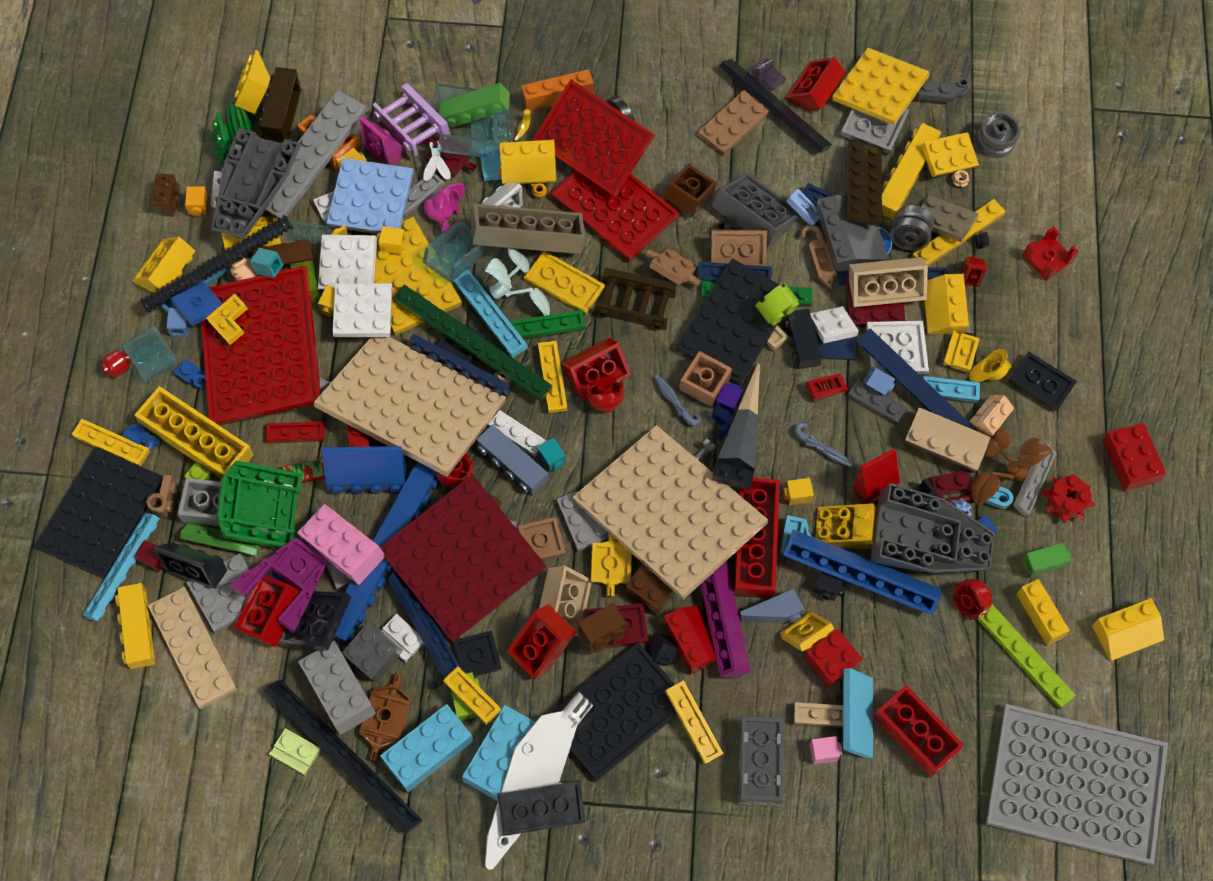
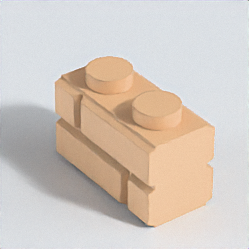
M990 395L969 422L980 433L993 436L1014 410V407L1004 395Z

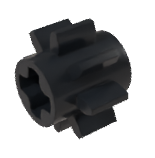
M725 217L724 221L718 223L717 230H739V226L736 220Z

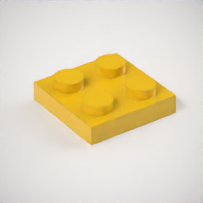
M809 612L780 632V635L784 641L804 651L809 649L819 639L826 637L829 632L834 630V627L828 620L813 612Z

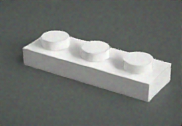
M501 410L498 411L488 424L489 427L492 424L496 426L518 447L533 457H536L538 454L537 447L546 442L545 439Z

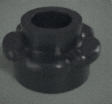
M979 231L978 235H975L976 245H980L983 249L984 246H989V236L987 231Z

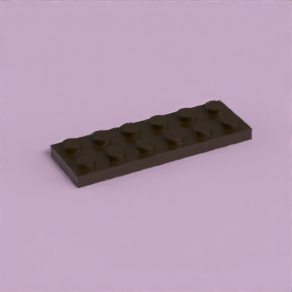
M848 140L846 143L845 218L880 227L882 223L881 149Z

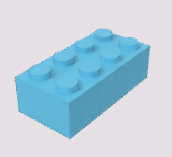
M446 704L380 756L383 763L401 786L409 793L473 742V737Z
M504 705L463 774V781L498 801L497 793H500L514 749L534 725L535 721Z

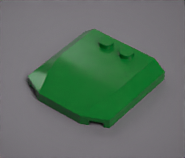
M235 460L221 479L216 518L223 538L282 548L295 539L296 529H294L298 494L301 491L302 474Z

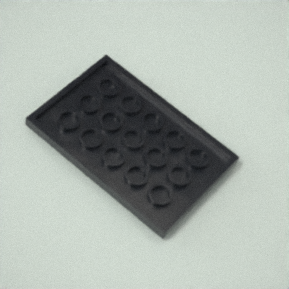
M732 258L680 339L676 350L692 359L700 351L732 368L730 381L741 386L775 331V328L778 326V324L775 326L769 324L755 305L759 301L761 303L764 302V296L778 287L779 284Z
M95 447L36 543V549L105 579L147 511L148 497L157 493L160 489L163 476Z
M636 643L577 691L593 707L577 725L570 751L596 782L678 716L665 690L675 684L639 643ZM574 693L571 697H569L551 713L563 711L564 708L568 705V703L572 700V698L576 695V693Z

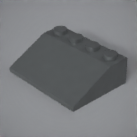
M745 173L719 189L712 204V207L720 214L736 220L737 225L743 230H767V247L777 242L801 217L786 200L749 173Z
M834 195L818 199L816 210L836 272L849 270V264L889 261L879 227L845 218V195Z

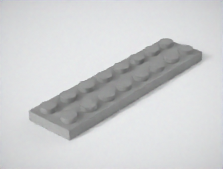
M337 90L298 141V143H301V147L289 175L265 211L280 219L283 218L282 215L288 216L358 124L359 117L364 116L368 111L367 106Z

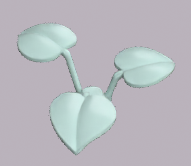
M508 248L510 258L517 265L509 275L507 274L506 267L499 259L494 258L488 263L485 272L493 275L498 280V282L489 287L490 293L495 299H499L504 295L509 297L514 294L530 292L531 299L544 316L550 315L549 302L538 288L534 290L526 288L510 292L512 288L510 278L519 269L527 273L530 268L528 260L518 249Z

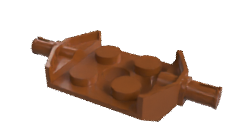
M396 673L394 674L392 684L389 686L378 687L371 692L369 701L376 715L362 722L359 731L360 736L371 745L372 750L369 761L377 762L382 749L390 748L400 741L409 707L412 704V700L400 689L403 677L400 674L399 676ZM383 711L391 713L390 718L386 721L379 718L380 713Z

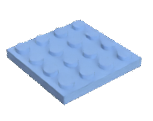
M343 158L327 225L335 228H340L344 225L348 230L375 234L381 233L382 226L401 229L414 174L413 168Z

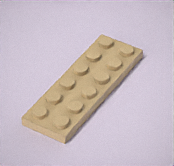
M185 587L148 605L199 709L237 690Z

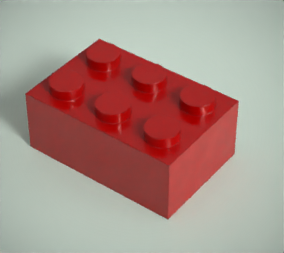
M1144 423L1110 431L1102 440L1124 492L1159 483L1167 474Z
M547 604L534 611L507 652L535 680L551 669L576 634V631Z

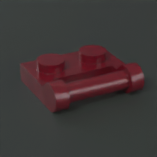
M968 470L930 478V483L939 494V498L944 499V495L966 491L967 495L946 498L945 500L951 503L952 500L959 501L962 498L965 502L975 503L971 494L972 482Z

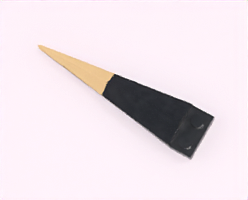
M759 363L754 370L717 458L712 476L713 481L749 491L756 463Z

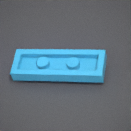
M923 377L944 399L975 403L979 401V382Z

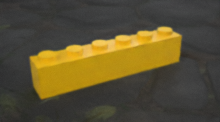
M924 123L921 124L919 129L916 128L911 137L913 138L912 142L908 141L904 149L906 153L900 155L897 161L898 167L892 169L889 176L891 178L890 181H886L882 187V216L891 220L894 219V214L904 204L927 163L921 144L925 141L939 139L941 131Z

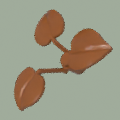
M999 428L993 436H989L991 438L984 455L993 458L1000 452L1010 462L1007 467L1009 474L992 472L991 474L987 472L980 473L974 479L971 486L972 498L976 505L980 507L997 493L1000 488V479L997 476L1024 481L1029 471L1028 468L1041 462L1053 450L1040 439L1030 438L1021 445L1019 449L1020 455L1017 456L1018 461H1013L1003 451V449L1010 445V435L1004 429Z

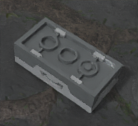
M742 716L740 721L739 804L781 806L783 802L784 718Z

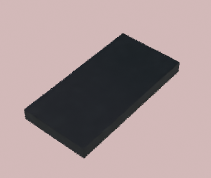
M580 780L497 793L502 836L585 823Z

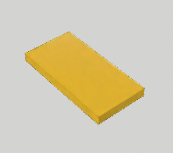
M546 251L542 252L524 276V281L575 310H582L584 315H587L606 288L605 284Z

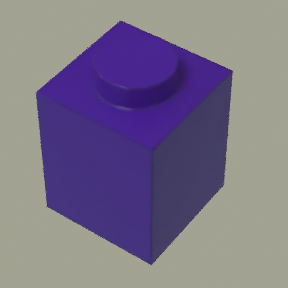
M725 382L716 401L715 409L733 416L741 399L743 389L734 383L729 384Z

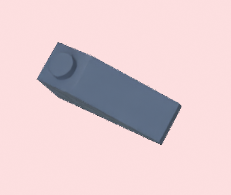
M792 589L741 611L739 619L740 622L787 623L790 621L794 623L802 618L801 616L805 609L795 590Z

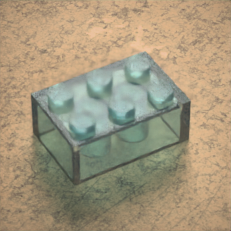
M459 220L425 248L422 262L451 283L485 255L487 246L473 245L471 227L462 220Z

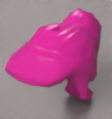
M454 183L446 188L439 189L434 197L428 198L424 203L425 214L430 219L440 222L441 233L447 232L451 228L446 218H450L455 210L457 214H460L458 202L464 196L466 190L462 183Z

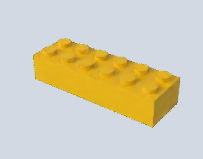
M160 386L134 414L141 426L193 461L210 470L220 479L223 478L235 460L248 463L254 456L248 444Z

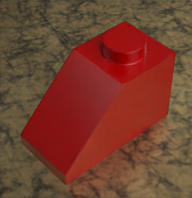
M965 257L962 265L964 283L966 286L979 287L987 271V264L984 259Z

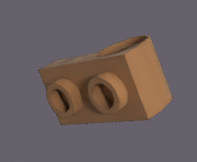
M164 475L160 494H152L147 499V505L152 514L160 518L168 519L169 512L173 510L172 497L173 494H176L177 483H175L172 475ZM162 503L160 507L154 508L155 504Z

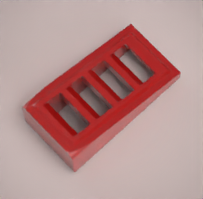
M841 373L807 381L806 384L813 403L848 391ZM836 380L839 381L841 387H837L835 383ZM830 382L832 383L834 389H831L829 385Z

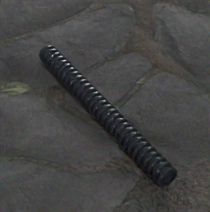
M282 215L283 218H277L278 221H272V224H267L266 228L258 229L257 233L253 232L252 236L248 235L247 239H242V242L238 241L237 245L233 244L231 248L228 247L221 254L217 253L216 257L212 256L211 260L207 259L206 263L202 262L201 266L197 265L196 269L192 268V271H187V274L181 275L182 277H176L177 280H171L172 283H166L165 287L161 286L160 290L156 289L155 293L151 292V295H146L144 299L141 298V304L148 313H151L152 309L156 310L157 306L161 307L162 303L166 304V301H171L172 297L186 291L188 288H192L193 285L197 286L198 282L202 283L203 279L207 280L208 276L212 277L213 273L217 274L218 270L222 271V268H227V265H232V262L238 261L237 259H243L242 256H248L247 253H253L252 250H258V247H263L264 243L272 242L273 238L277 239L278 235L282 236L283 232H288V229L292 230L293 226L287 216Z

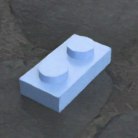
M797 189L786 202L809 225H814L819 219L817 207Z

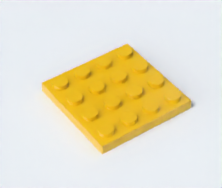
M867 48L834 93L833 101L895 125L928 79L929 71Z

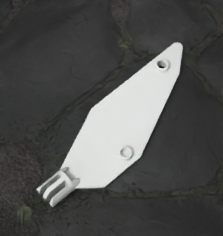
M580 692L576 693L563 711L541 715L517 744L501 792L559 783L577 725L593 707ZM498 803L487 835L485 867L489 870L497 865L520 836V834L502 836Z

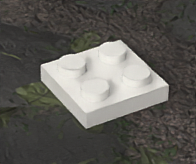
M844 307L810 313L814 329L823 343L858 335V329Z

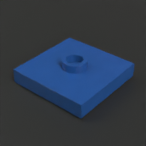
M204 282L171 298L174 306L191 326L206 320L211 313L222 305L220 300Z

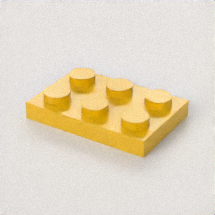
M968 132L925 141L921 144L932 177L979 166Z

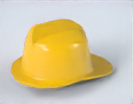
M997 349L972 368L969 373L970 380L981 382L986 379L999 380L1003 378L1011 368L1007 360V351Z

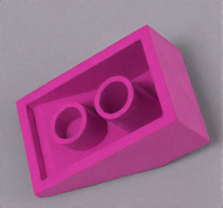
M363 116L359 117L364 147L383 164L395 165L405 156L404 146L400 140H395L388 130H383L380 126Z

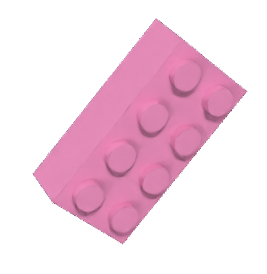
M326 504L297 532L308 546L327 559L328 562L358 586L385 558L383 551L376 543Z

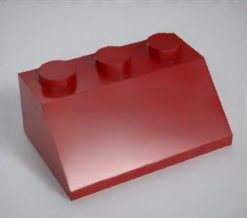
M836 57L810 61L786 96V99L808 111L821 110L825 107L829 97L833 95L837 85L842 81L846 71Z
M608 338L562 362L570 383L583 401L587 399L586 387L589 383L592 386L595 384V380L602 378H615L616 382H619L631 375L619 342L612 338Z
M264 576L251 592L233 628L262 643L276 647L285 630V627L277 622L278 618L300 594V591L287 583Z
M698 605L682 607L664 616L663 625L671 639L680 648L678 653L690 675L717 663L710 626Z

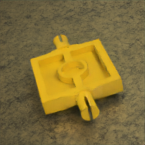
M610 533L608 541L592 544L591 583L607 585L606 597H610V589L611 597H615V585L628 584L631 580L632 553L620 542H616V539Z

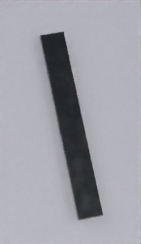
M733 59L721 62L720 67L817 151L823 152L831 147L832 144Z

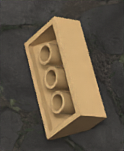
M922 257L849 264V284L853 306L927 300L928 265Z
M919 408L904 443L976 472L991 437Z

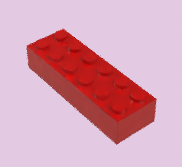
M753 478L750 491L742 488L738 490V495L766 517L768 523L735 552L734 595L773 598L776 589L779 479Z

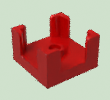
M1054 226L1046 232L1042 240L1036 244L1034 241L1029 243L1022 255L1046 281L1073 263L1079 252L1074 246H1071L1070 250L1067 251L1056 240L1060 232Z

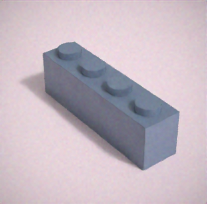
M493 424L476 439L477 450L483 456L487 455L496 468L500 467L503 469L505 475L511 481L515 480L524 493L528 492L533 496L548 481V473Z

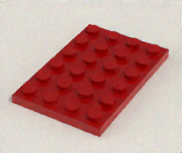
M570 79L532 140H554L555 156L616 197L654 139L655 134Z
M577 170L551 192V197L569 212L582 213L583 223L629 262L679 217L677 210L632 174H630L616 197Z

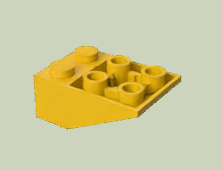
M255 50L253 56L249 55L246 67L241 72L234 95L237 98L235 106L253 114L256 113L270 80L267 69L257 50Z
M874 504L818 507L815 538L836 547L858 550L872 549L878 508Z

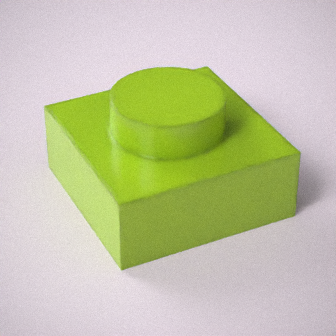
M195 462L184 477L185 479L209 480L213 474L210 470Z

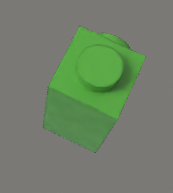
M1064 543L1029 552L1022 561L1030 578L1067 567L1071 561V554L1065 548Z

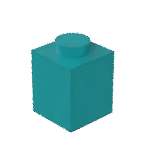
M259 248L250 260L256 274L275 278L284 265L278 252Z
M555 438L537 447L538 455L549 472L557 471L565 465L566 455Z

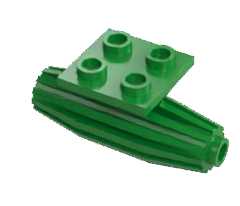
M235 102L230 103L225 108L226 125L222 123L220 112H216L215 120L212 121L211 141L215 142L214 153L215 156H218L219 163H223L224 155L230 150L239 128L253 131L245 110L235 106Z

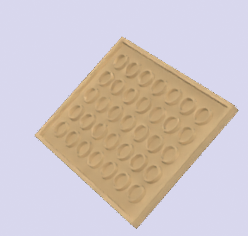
M371 337L315 400L314 407L389 447L402 446L403 454L447 477L505 403L506 397L503 395L499 396L498 393L492 392V389L482 387V385L475 383L476 381L470 378L467 379L465 376L460 375L459 372L450 370L443 366V364L429 359L426 355L412 350L391 337Z
M657 425L573 496V501L682 599H685L768 523L766 517L727 484L713 481V472Z

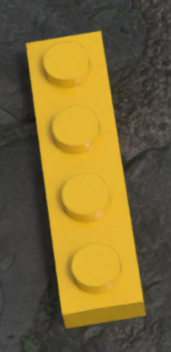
M557 341L538 343L543 379L552 384V390L546 396L548 413L567 411Z
M84 419L80 420L72 433L74 438L139 466H142L150 453L149 448Z
M684 680L665 690L703 763L706 764L722 755L723 752Z

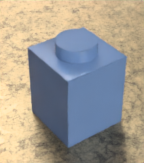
M176 307L169 308L167 330L170 336L189 337L190 323Z
M872 366L863 382L886 395L887 392L890 393L895 385V378Z

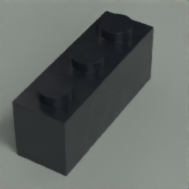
M809 308L796 310L790 315H786L783 325L784 329L788 330L789 333L788 344L793 348V362L797 363L798 369L820 366L822 354Z

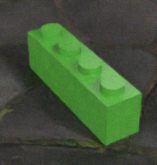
M500 82L440 102L439 115L447 122L448 128H453L509 110L510 92Z

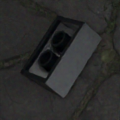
M171 542L155 546L153 549L166 572L213 589L217 587L228 571L224 560L220 556L209 555L200 549L194 550L186 544L180 545Z

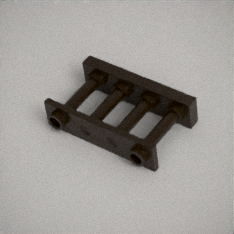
M605 267L603 283H607L603 302H595L594 314L603 318L610 317L649 326L655 330H667L668 319L663 317L668 298L675 299L677 284ZM614 286L625 287L620 308L609 305ZM632 290L643 292L638 312L627 309ZM650 294L661 296L656 316L645 313Z

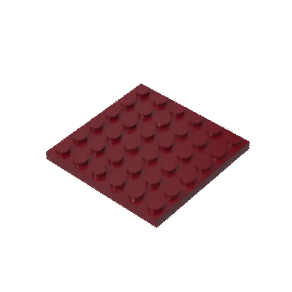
M473 474L380 547L385 558L452 642L460 638L547 568L546 564Z

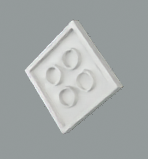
M322 235L318 289L324 291L327 285L335 287V284H374L377 237L369 235Z
M392 283L335 284L333 336L390 337Z
M923 321L867 322V331L871 328L918 374H928L929 368ZM870 356L871 367L874 366L877 369L883 371L884 373L890 375L880 364H878Z

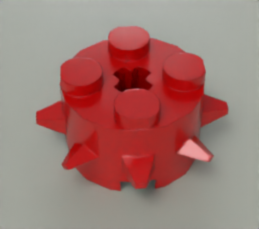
M1073 474L1059 480L1052 477L1053 487L1042 491V494L1048 498V508L1046 511L1051 512L1057 518L1061 517L1063 523L1078 517L1084 521V510L1089 507H1095V503L1091 500L1090 485H1087L1078 476Z

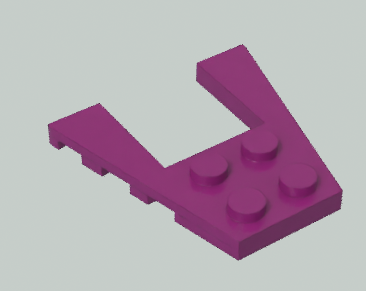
M295 538L277 550L275 554L262 560L259 565L251 570H247L235 581H231L229 587L246 598L270 569L301 591L277 621L294 633L327 566L328 560L298 538Z

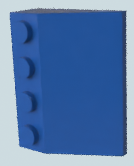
M402 446L322 448L328 492L334 494H341L343 492L359 494L362 491L400 493L407 481V468Z

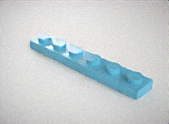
M469 270L453 278L455 285L512 358L528 349L526 342Z
M143 515L83 613L84 617L89 620L98 621L104 615L107 604L115 597L116 590L126 579V573L129 568L135 564V554L144 540H147L149 535L155 531L157 522L160 519L156 515Z

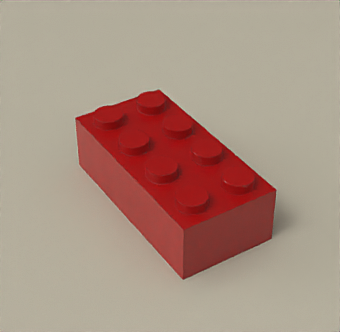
M907 685L880 707L873 716L930 778L965 746Z

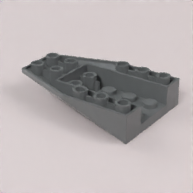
M889 483L880 490L870 563L929 573L991 570L995 533L945 499Z

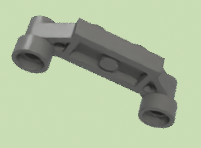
M961 78L956 83L925 81L916 95L918 99L953 102L955 97L964 98L967 95L969 81L966 78Z

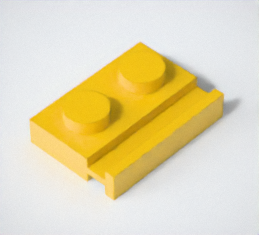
M953 331L943 365H949L951 368L969 373L980 338Z

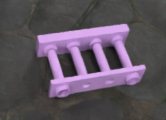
M406 83L401 86L403 94L398 100L383 109L374 103L373 108L375 112H373V115L378 122L381 121L403 143L407 152L410 151L414 156H417V144L435 133H440L445 138L450 135L447 122ZM405 103L412 105V107L393 119L387 115ZM414 113L422 115V117L403 129L397 125ZM424 123L432 125V127L413 139L407 135Z

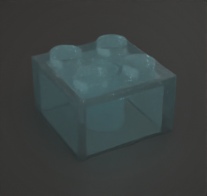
M156 326L122 344L125 353L145 383L178 365L174 353Z

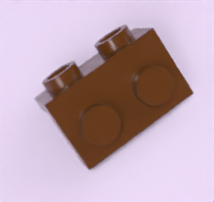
M156 174L151 205L152 207H163L166 217H174V211L178 208L176 198L177 194H180V184L177 183L174 174Z

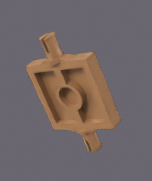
M650 248L647 250L646 256L653 259L649 266L653 270L679 286L684 282H691L697 287L700 285L702 280L693 276L698 266L694 265L692 261L681 257L676 251L670 249L660 254Z

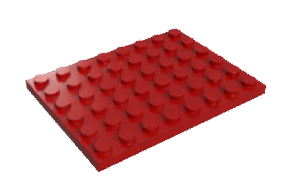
M306 265L279 271L275 278L260 275L208 287L222 304L236 294L248 308L234 320L244 331V334L231 345L207 319L201 322L209 419L217 425L314 404L315 400L321 395L309 274Z

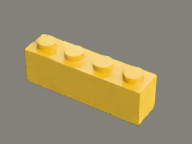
M142 583L118 587V595H115L117 606L120 607L118 622L120 626L122 625L123 631L120 633V641L122 645L124 644L125 651L122 652L123 662L130 669L155 665L146 588Z

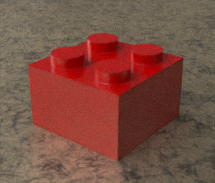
M838 628L809 648L803 657L828 689L844 678V669L851 668L855 670L863 661L860 654Z

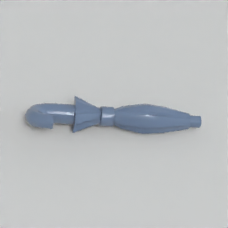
M656 375L654 378L659 389L672 402L679 418L682 416L687 424L698 426L701 423L700 415H696V420H694L688 413L689 409L677 399L670 385L660 378L659 375Z
M799 423L795 426L794 432L799 439L806 442L805 446L816 447L817 450H821L829 459L852 467L853 463L841 452L818 442L813 434L810 437L801 431L802 428H807L809 424Z

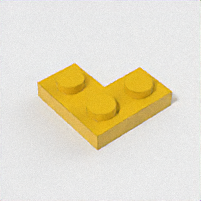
M234 294L206 319L231 345L244 334V331L234 320L248 308Z

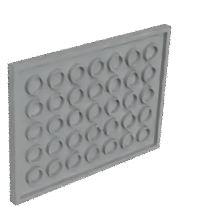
M1005 704L985 825L1152 866L1155 859L1168 743Z

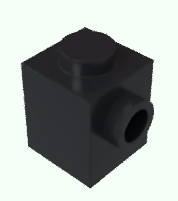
M822 571L813 592L820 594V597L825 600L835 601L837 595L842 596L846 586L842 585L843 579Z

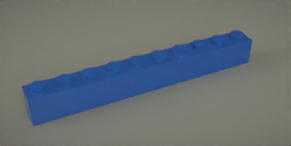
M416 462L373 540L379 547L422 514L424 505L427 506L431 500L430 494L432 490L437 489L440 483L436 477L435 470ZM386 558L373 569L359 586L351 580L345 593L351 596V600L333 640L348 646L350 641L357 636V628L365 622L369 606L372 607L376 601V593L384 587L387 573L393 570V566Z

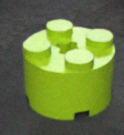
M783 283L782 286L779 285L764 296L765 301L762 303L759 301L755 307L769 324L775 326L782 320L781 318L785 313L790 315L797 309L799 300L789 287Z

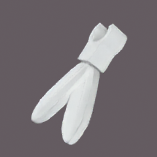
M439 141L437 142V148H433V143L430 142L432 157L423 174L426 182L433 177L436 168L446 180L451 178L450 170L440 157L442 146Z

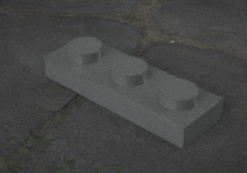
M859 379L848 394L849 398L895 425L898 424L907 407L868 386Z

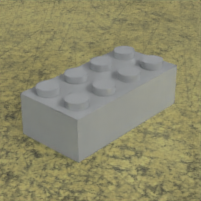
M335 641L331 643L328 651L317 650L298 661L340 735L376 715L374 708Z

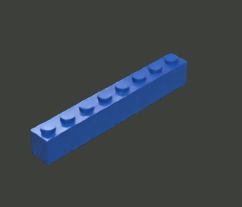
M792 529L785 545L783 555L930 615H933L939 603L941 588L884 565L870 563L869 559Z

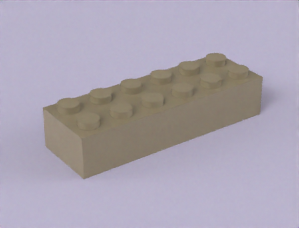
M473 204L470 219L473 245L582 253L586 238L582 213Z

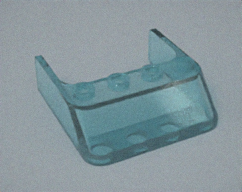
M438 84L435 101L441 102L479 89ZM509 110L471 121V138L441 134L437 151L485 157L499 151L500 143L511 142L512 140Z

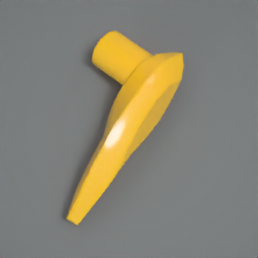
M528 109L524 110L523 119L518 125L514 141L520 139L530 126L531 111Z

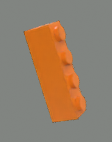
M589 69L521 85L525 109L532 111L553 106L570 79L594 94V82Z

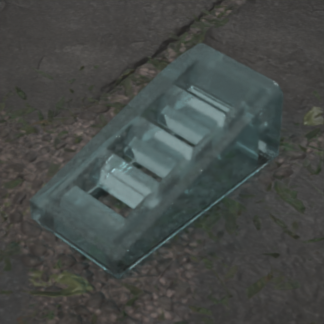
M295 221L292 242L310 240V244H321L322 232H325V235H331L332 227Z

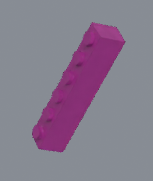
M725 561L701 583L720 677L736 679L751 673L728 564Z

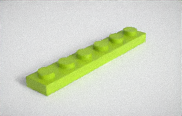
M993 604L986 614L977 619L1059 710L1076 696Z

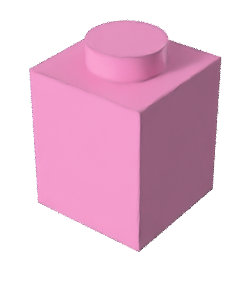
M836 736L812 739L809 744L813 764L836 762L840 755H842V746L840 742H837Z

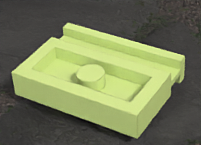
M285 728L269 755L305 776L309 767L312 766L320 753L321 748Z

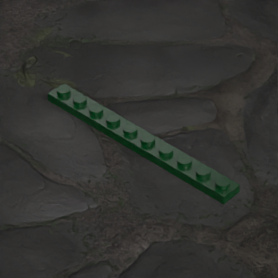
M405 284L392 297L394 302L540 402L552 390V384Z

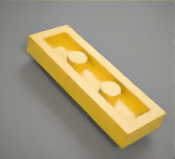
M459 667L455 668L443 680L486 725L501 712V708Z

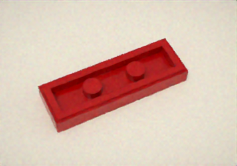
M324 421L266 423L267 444L325 441Z

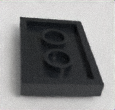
M1029 351L1008 380L1009 383L1056 412L1077 382Z

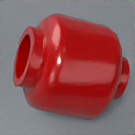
M114 350L102 358L103 365H101V368L106 375L110 374L112 377L117 378L129 371L131 360L124 351Z

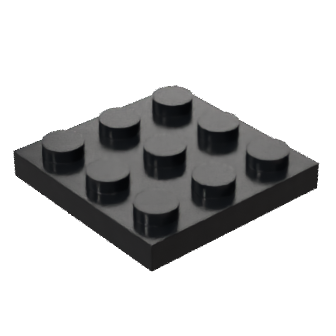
M314 591L296 631L292 633L285 628L279 644L283 647L328 651L351 600V596L348 593Z

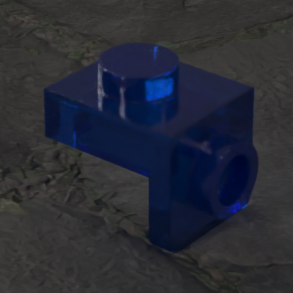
M717 405L713 409L712 419L722 426L718 435L722 439L725 435H728L734 418L727 409H722Z

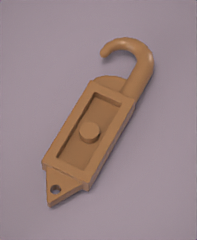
M807 225L802 229L801 236L804 238L805 233L809 230L814 231L817 239L809 244V253L817 279L831 289L837 273L822 230L818 226Z

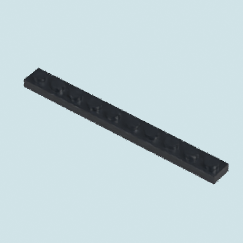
M281 679L267 686L264 692L406 834L421 824L423 820Z

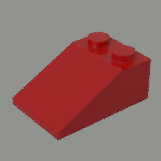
M893 448L861 465L852 489L862 504H877L882 488L889 483L900 484L896 450Z

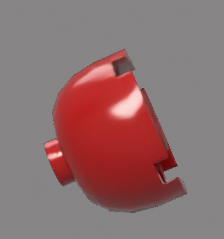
M602 378L595 380V384L590 386V383L587 385L586 394L588 401L593 408L605 413L612 412L621 405L624 399V384L621 380L619 383L616 382L615 378Z
M466 452L447 477L435 471L437 479L447 487H457L473 474L474 462L469 458L470 455Z
M968 579L954 586L955 595H953V601L960 614L971 617L969 618L970 620H975L990 610L992 594L985 583L977 579Z

